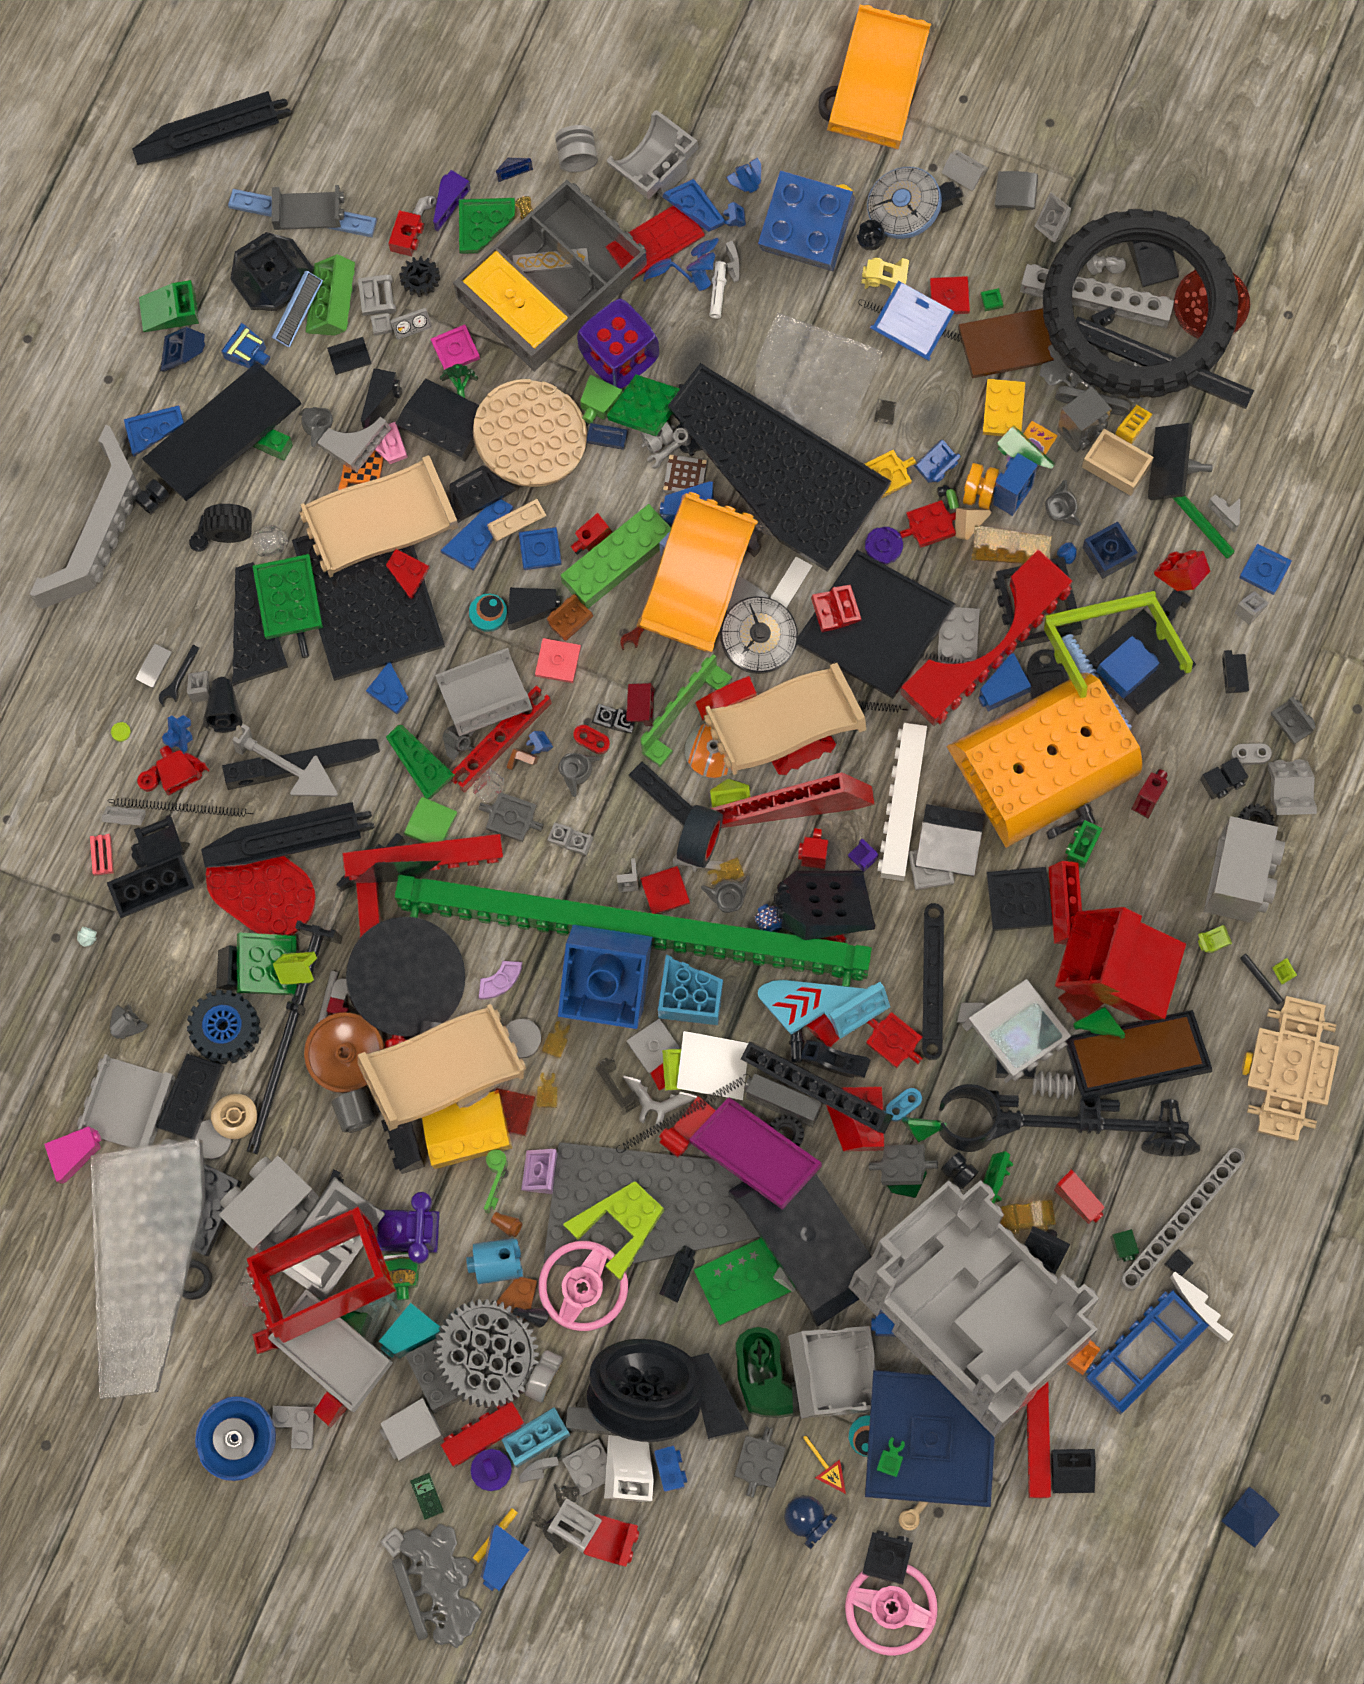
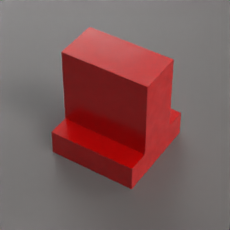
M1125 907L1077 911L1055 987L1072 995H1088L1140 1020L1165 1019L1186 943L1142 923V915Z

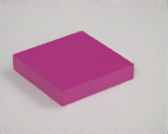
M465 324L431 338V343L444 370L455 364L465 366L480 359Z

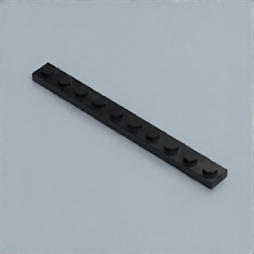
M1079 316L1076 318V323L1081 333L1090 344L1141 366L1161 365L1176 359L1172 355ZM1203 368L1199 371L1201 377L1189 385L1244 409L1247 408L1254 392L1253 389Z

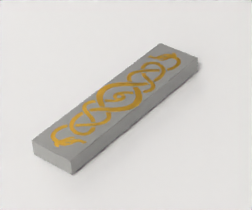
M587 248L571 249L589 266ZM557 251L513 255V263L525 274L573 268Z

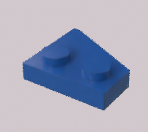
M387 663L366 690L367 694L395 714H398L409 701L391 663Z

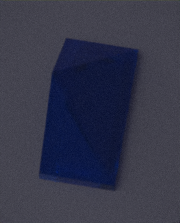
M508 157L496 170L498 182L533 170L531 158Z

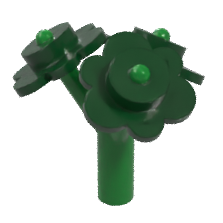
M455 364L452 367L446 368L442 372L443 375L440 376L442 381L450 379L457 389V394L464 398V388L468 380H478V376L475 375L476 373L462 364ZM461 376H465L463 383L461 382Z

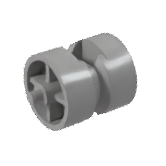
M666 422L657 436L640 432L643 440L642 448L646 446L654 454L662 449L663 444L667 446L675 441L672 431L675 427L673 425L669 426Z

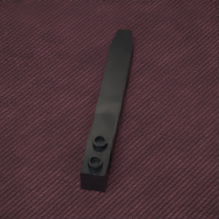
M356 739L280 755V757L305 770L313 757L317 756L323 768L326 769L363 760L379 753L380 750L377 739ZM261 757L222 765L228 790L295 776L270 760L261 759Z

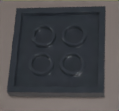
M1046 867L990 871L986 873L992 931L1049 927L1053 925Z

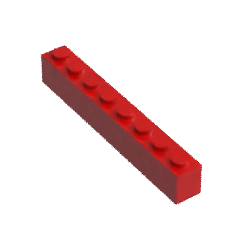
M500 834L342 853L344 877H349V881L356 880L376 862L441 861L430 870L435 871L440 870V866L448 865V869L459 868V864L467 863V866L479 865V861H487V864L499 863L498 859L503 858Z

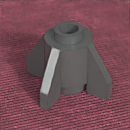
M449 726L443 733L447 756L455 760L459 754L458 751H465L466 749L472 751L473 748L470 746L469 736H472L475 731L459 736L455 726Z
M129 1004L125 1008L117 1005L112 1010L109 1027L111 1029L110 1033L116 1039H125L126 1037L143 1032L148 1027L147 1023L141 1019L139 1020L137 1015L132 1012V1007Z

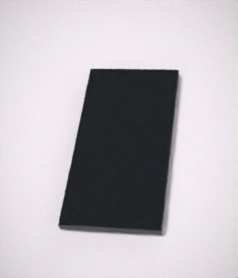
M256 362L142 459L187 502L269 431L281 423L282 420L294 412L302 403Z

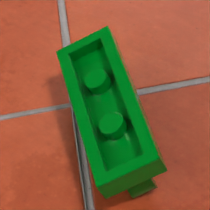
M1006 1151L992 1154L983 1181L984 1184L992 1188L995 1194L992 1200L993 1204L1002 1201V1198L997 1194L1003 1185L1004 1177L1010 1175L1006 1167L1013 1166V1163L1009 1160L1011 1154Z

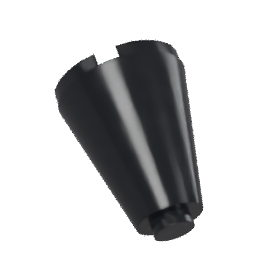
M218 677L212 682L203 717V725L208 730L209 727L214 728V732L218 733L232 732L236 730L238 725L242 726V715L231 680L226 677Z

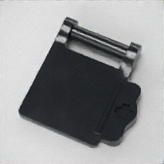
M171 814L165 816V819L140 829L138 827L134 829L138 843L131 846V857L139 868L152 866L183 853ZM164 827H167V828H165V829H163V830H160V831H158V832H155V833H153V834H150V833H152V832H154V831H157V830H159V829H162V828H164Z

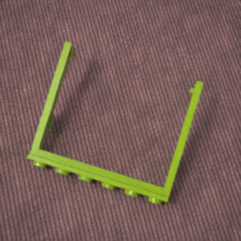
M1155 591L1045 616L1044 631L1055 649L1056 662L1063 664L1080 698L1086 697L1088 686L1056 627L1148 606L1157 622L1156 633L1158 639L1163 640L1166 638L1181 664L1179 666L1180 670H1184L1185 673H1191L1193 661L1156 599Z

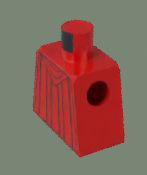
M596 513L575 532L579 539L570 547L577 555L585 548L591 551L613 532L602 517Z

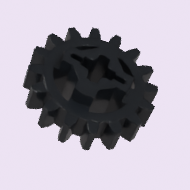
M422 256L419 257V260L412 257L413 262L406 261L407 267H401L402 272L399 273L401 286H404L405 292L410 290L411 296L414 293H417L418 297L421 296V293L428 296L427 291L433 293V286H439L438 281L441 279L439 268H436L435 262L430 263L429 258L424 261Z

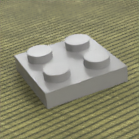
M599 1439L562 1459L578 1490H580L581 1496L605 1484L607 1454Z

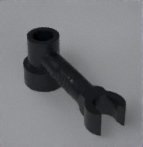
M1090 804L1075 810L1078 818L1046 832L1048 839H1053L1078 825H1082L1084 820L1095 824L1096 820L1092 814L1093 810Z

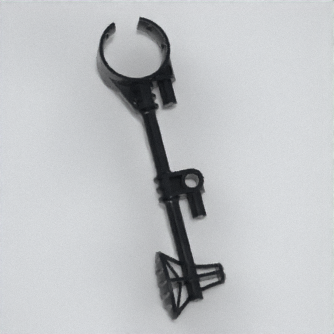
M964 1084L947 1092L941 1100L939 1111H943L949 1102L959 1098H967L979 1102L990 1113L993 1121L991 1129L984 1135L975 1138L957 1136L945 1126L944 1122L941 1123L939 1134L942 1139L952 1148L963 1152L979 1151L988 1146L992 1140L1014 1131H1019L1021 1127L1076 1129L1078 1133L1086 1131L1087 1134H1090L1091 1131L1100 1134L1103 1130L1152 1132L1141 1145V1149L1146 1153L1165 1157L1193 1155L1201 1150L1200 1145L1189 1135L1188 1122L1181 1120L1179 1103L1174 1099H1165L1160 1102L1161 1107L1158 1121L1102 1118L1101 1111L1119 1112L1120 1102L1119 1100L1100 1099V1096L1084 1100L1080 1098L1077 1108L1078 1116L1024 1115L1020 1110L1014 1113L1012 1110L1003 1112L1000 1107H1018V1095H999L998 1090H988L975 1084ZM1089 1102L1093 1107H1087L1084 1103ZM1164 1108L1167 1109V1121H1162ZM1174 1108L1176 1109L1178 1122L1173 1120ZM1156 1133H1167L1166 1136L1151 1140ZM1175 1134H1183L1189 1141L1179 1138Z

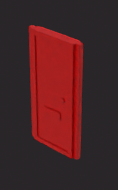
M673 205L628 232L633 237V241L637 244L640 243L646 249L647 265L631 281L644 274L656 262L672 257L705 237L700 226ZM616 241L605 246L620 269H623L634 258Z

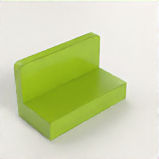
M315 952L290 953L280 956L273 963L280 983H311L314 978L309 966L317 957Z

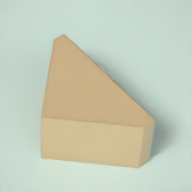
M956 508V538L968 540L992 512L982 508Z

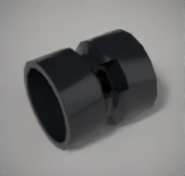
M152 479L145 486L146 490H141L134 497L135 501L150 515L159 508V503L163 504L170 497L168 491L155 479Z
M957 1152L941 1168V1171L948 1178L952 1177L953 1183L962 1190L977 1176L979 1171L972 1164H967V1159L960 1152Z

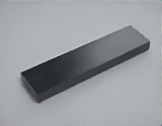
M642 761L629 774V777L684 827L693 807Z

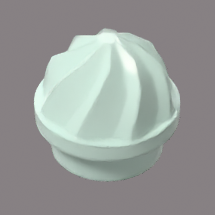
M82 927L81 931L77 933V940L82 946H91L97 939L95 937L97 932L87 927Z

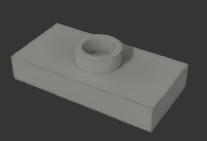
M107 806L102 815V822L119 823L120 825H141L146 814L144 809Z

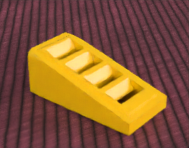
M1136 404L1117 428L1115 435L1132 444L1152 417V413ZM1135 414L1141 416L1144 419H1140L1139 417L1135 416Z

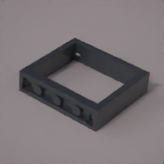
M1064 557L1051 559L1069 577ZM1021 566L996 571L995 578H993L994 589H998L999 596H997L999 608H1003L1004 612L1002 614L1003 625H1007L1008 631L1011 628L1014 616L1004 579L1011 578ZM1073 589L1070 591L1071 594L1064 600L1067 611L1077 609ZM1081 621L1056 629L1062 638L1068 634L1073 636L1081 635L1083 628ZM1045 631L1032 633L1025 641L1021 642L1019 640L1016 648L1049 642L1050 640Z

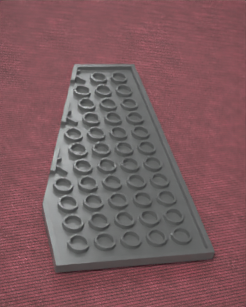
M559 1142L543 1263L558 1248L575 1241L599 1243L616 1255L633 1236L608 1212L579 1240L563 1224L634 1181L664 1208V1212L653 1230L649 1232L644 1241L645 1243L638 1250L632 1264L671 1257L680 1251L684 1245L696 1251L760 1237L740 1205L728 1194L730 1189L743 1181L712 1159L685 1156L677 1158L675 1155L632 1150L623 1152V1149H617L616 1151L614 1148ZM577 1249L561 1256L553 1265L581 1266L592 1250Z

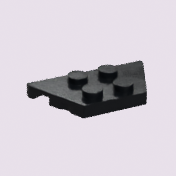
M482 465L450 483L449 493L451 498L449 502L459 523L515 492L516 489Z

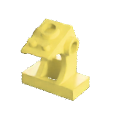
M880 258L868 259V264L863 266L862 277L866 279H862L861 283L865 284V289L869 286L878 287L880 284L886 285L891 289L892 293L898 281L906 284L909 260L902 258L894 265L884 262ZM883 271L890 272L892 274L891 278L883 276Z

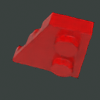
M395 549L386 564L388 570L396 578V581L402 586L410 599L413 598L430 569L429 565Z

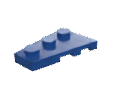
M694 179L664 192L662 196L708 232L723 226L725 223L724 218Z
M179 405L124 419L133 457L173 433L184 423Z

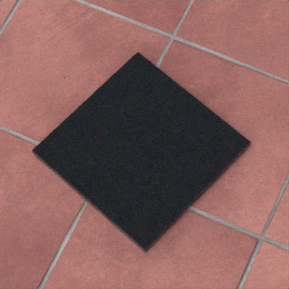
M856 550L829 591L834 587L851 585L861 621L842 628L821 632L816 613L814 612L799 634L797 645L831 665L838 663L842 671L894 699L954 609L955 603Z

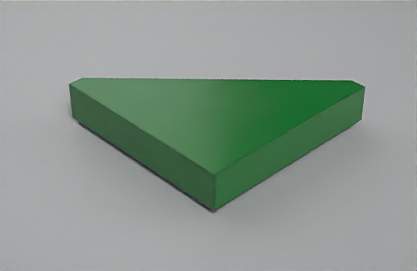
M1105 1007L1073 1023L1075 1030L1083 1029L1091 1031V1033L1106 1036L1108 1034L1118 1036L1121 1039L1125 1038V1033Z

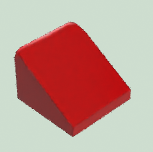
M268 1329L252 1334L257 1354L278 1349L268 1339L272 1334V1330L268 1331Z

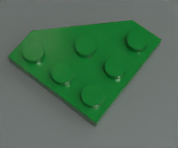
M515 198L459 199V253H479L515 219Z

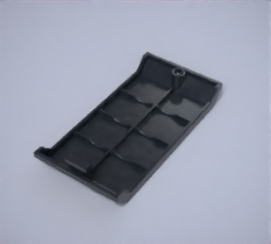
M817 1174L805 1184L783 1210L745 1182L738 1184L728 1191L730 1197L740 1205L809 1309L813 1322L817 1327L860 1300L849 1288L855 1271L872 1256Z

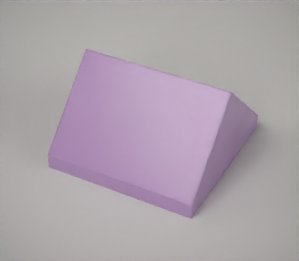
M555 1149L526 1151L522 1191L552 1194L557 1161V1151Z

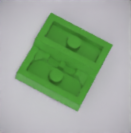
M421 797L404 835L423 843L445 841L448 831L457 816V811Z

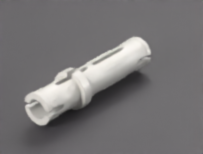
M721 261L715 262L714 277L711 281L713 289L709 316L715 319L721 318L723 292L727 282L725 279L727 264Z

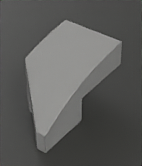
M733 241L726 243V253L731 261L727 263V271L735 283L739 281V259Z
M557 1457L540 1459L529 1465L520 1475V1483L544 1478V1469L559 1465Z

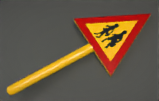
M804 1436L803 1439L826 1469L815 1478L846 1494L840 1460L829 1467L808 1437Z

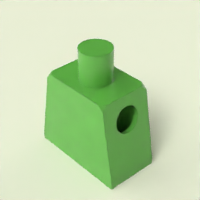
M590 375L580 401L581 409L586 411L582 419L587 423H592L596 416L605 420L612 407L622 395V390Z

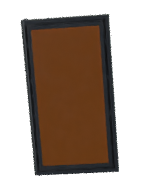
M1193 1010L1166 1015L1165 1019L1142 1020L1119 1025L1125 1033V1038L1123 1039L1118 1036L1108 1034L1106 1036L1091 1033L1090 1031L1071 1035L1066 1041L1068 1044L1066 1050L1082 1100L1212 1072V1066Z

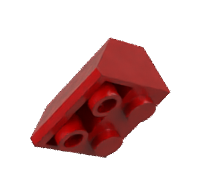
M1190 550L1186 553H1179L1177 551L1170 553L1159 564V567L1154 571V575L1174 590L1186 591L1194 590L1211 571L1204 551L1196 552V550Z

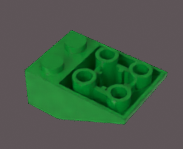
M191 280L171 283L139 297L143 332L199 324L195 289Z

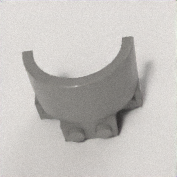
M655 110L651 114L649 129L637 148L621 160H614L610 156L607 159V163L634 185L635 190L648 200L655 193L662 197L664 192L673 189L688 173L686 161L699 149L698 141L659 111Z

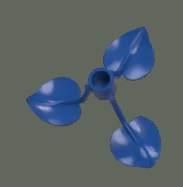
M719 238L704 241L692 249L691 255L698 258L686 267L687 271H692V276H689L668 258L653 264L646 271L643 281L645 282L646 279L665 273L670 267H675L690 283L694 282L698 291L708 288L711 285V281L705 270H713L715 253L708 252L717 245Z

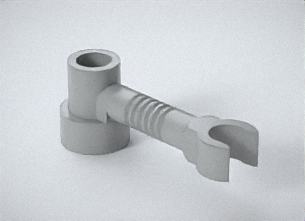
M684 428L675 430L673 434L675 441L668 445L667 448L660 453L648 457V462L656 459V463L652 466L653 469H657L663 459L681 445L687 446L691 443V437Z

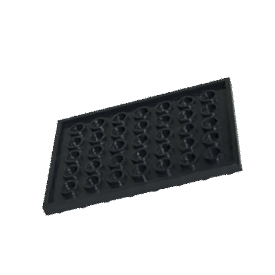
M306 535L292 540L296 557L309 554L311 558L323 628L318 630L334 681L385 666L387 663L392 664L445 647L425 580L423 579L415 595L410 599L402 586L396 581V578L388 570L386 564L394 551L362 560L335 572L332 577H329L328 572H323L320 561H322L321 555L317 556L313 545L316 544L314 538L310 539ZM414 545L398 549L418 560Z

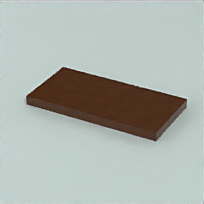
M1043 308L958 325L972 378L1039 366L1054 360L1048 349L1052 343L1049 339L1048 330L1045 327Z

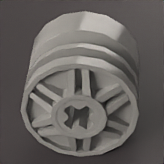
M573 125L562 128L556 133L555 140L557 150L559 151V165L563 171L582 172L591 169L597 164L594 134L590 127Z

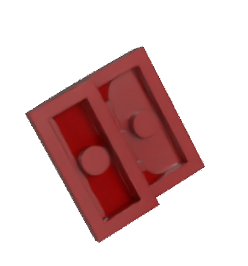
M851 585L834 587L829 592L817 593L811 596L821 632L842 628L861 621Z

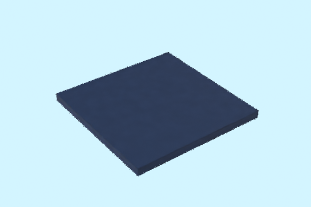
M873 1370L865 1497L991 1507L995 1437L934 1375ZM891 1437L894 1438L893 1446L895 1448L900 1447L902 1441L905 1442L904 1449L898 1453L899 1456L903 1457L897 1478L877 1471L883 1450L890 1451L889 1440Z

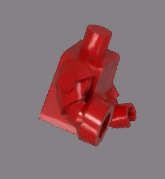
M167 745L159 750L162 759L158 760L147 771L140 773L137 778V784L143 791L150 792L157 787L161 780L163 788L169 796L200 780L202 777L201 773L204 770L208 772L210 770L199 758L190 753L183 754L181 750L173 753L171 747Z

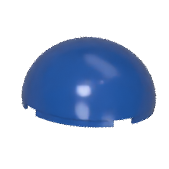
M228 1397L213 1404L202 1416L195 1437V1445L200 1462L204 1468L212 1475L228 1481L244 1480L260 1472L273 1455L276 1443L275 1426L269 1413L259 1403L245 1397ZM229 1418L244 1420L250 1425L254 1433L253 1448L245 1457L237 1460L222 1457L216 1451L213 1444V1434L216 1427L222 1421ZM232 1434V1439L237 1441L238 1435Z

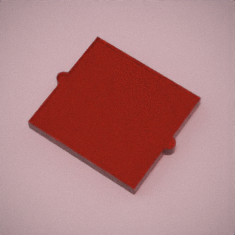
M1065 992L1058 997V1000L1067 1009L1066 1013H1070L1076 1022L1092 1014L1105 1004L1085 994L1072 995Z

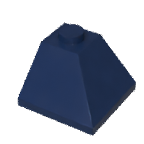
M185 327L166 335L160 371L164 372L184 364L202 353L205 347V334Z
M1247 1487L1221 1522L1255 1548L1280 1514L1266 1499L1251 1487Z

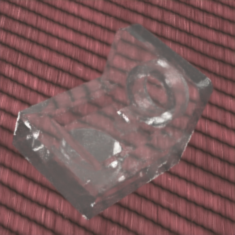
M249 1274L243 1276L240 1283L243 1307L259 1306L258 1302L260 1301L259 1295L255 1294L252 1287L254 1280L250 1278Z

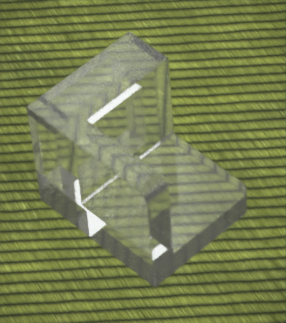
M490 768L475 781L473 793L484 802L489 803L503 791L505 779Z

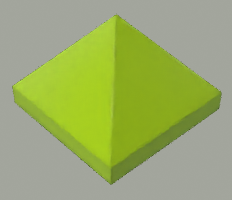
M1288 958L1272 967L1281 985L1297 976Z

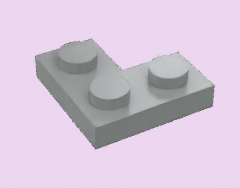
M273 1406L272 1420L274 1426L278 1428H292V1449H313L315 1420L313 1412L315 1407Z

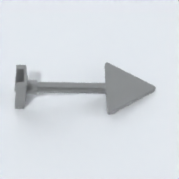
M244 724L241 726L243 735L239 739L235 736L232 739L235 751L238 754L243 755L246 749L251 752L254 751L299 777V780L290 792L291 796H338L317 756H314L307 768L302 770L257 744V741L252 739L250 728Z

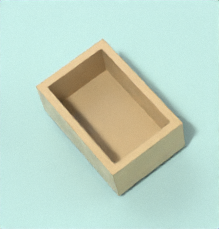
M1103 429L1084 458L1082 468L1132 496L1151 467L1154 457Z

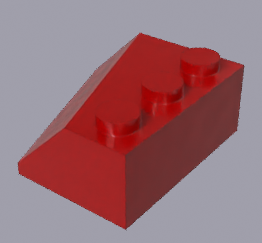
M842 1087V1089L883 1110L882 1087ZM826 1105L843 1152L884 1150V1133L877 1132Z

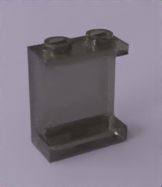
M613 1058L601 1060L597 1064L598 1067H596L597 1075L622 1115H625L640 1105L639 1097L635 1091L624 1097L609 1075L610 1072L616 1069L615 1060Z

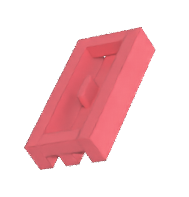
M111 835L90 836L93 875L114 873ZM103 840H106L108 869H105ZM96 841H98L100 870L97 867Z

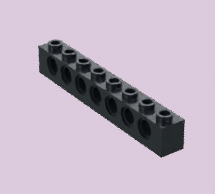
M749 1041L741 1057V1060L877 1132L885 1134L894 1116L756 1043Z

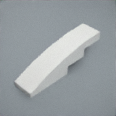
M1174 1272L1170 1279L1182 1299L1209 1325L1207 1328L1227 1343L1233 1334L1217 1323L1221 1315L1204 1303L1209 1296Z

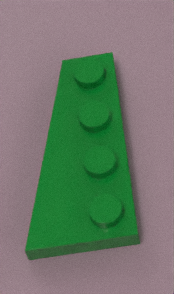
M397 725L386 736L388 742L426 799H431L455 776L403 725Z

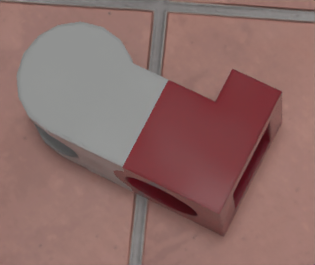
M339 979L334 983L326 1010L328 1015L350 1013L348 1008H345L349 998L346 979Z

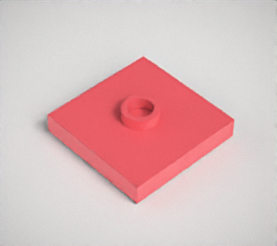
M543 638L535 676L573 683L581 645Z

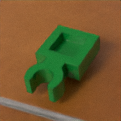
M891 1437L889 1440L890 1451L883 1450L877 1471L897 1478L903 1457L899 1456L898 1453L904 1449L905 1442L902 1441L900 1447L895 1448L893 1446L894 1438Z

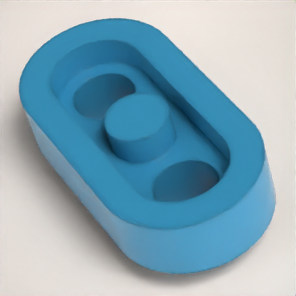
M909 1088L893 1099L887 1105L886 1112L894 1115L892 1110L896 1108L900 1113L894 1115L891 1121H900L902 1117H906L918 1108L922 1101L921 1093L915 1088ZM913 1096L915 1102L910 1103L908 1097Z

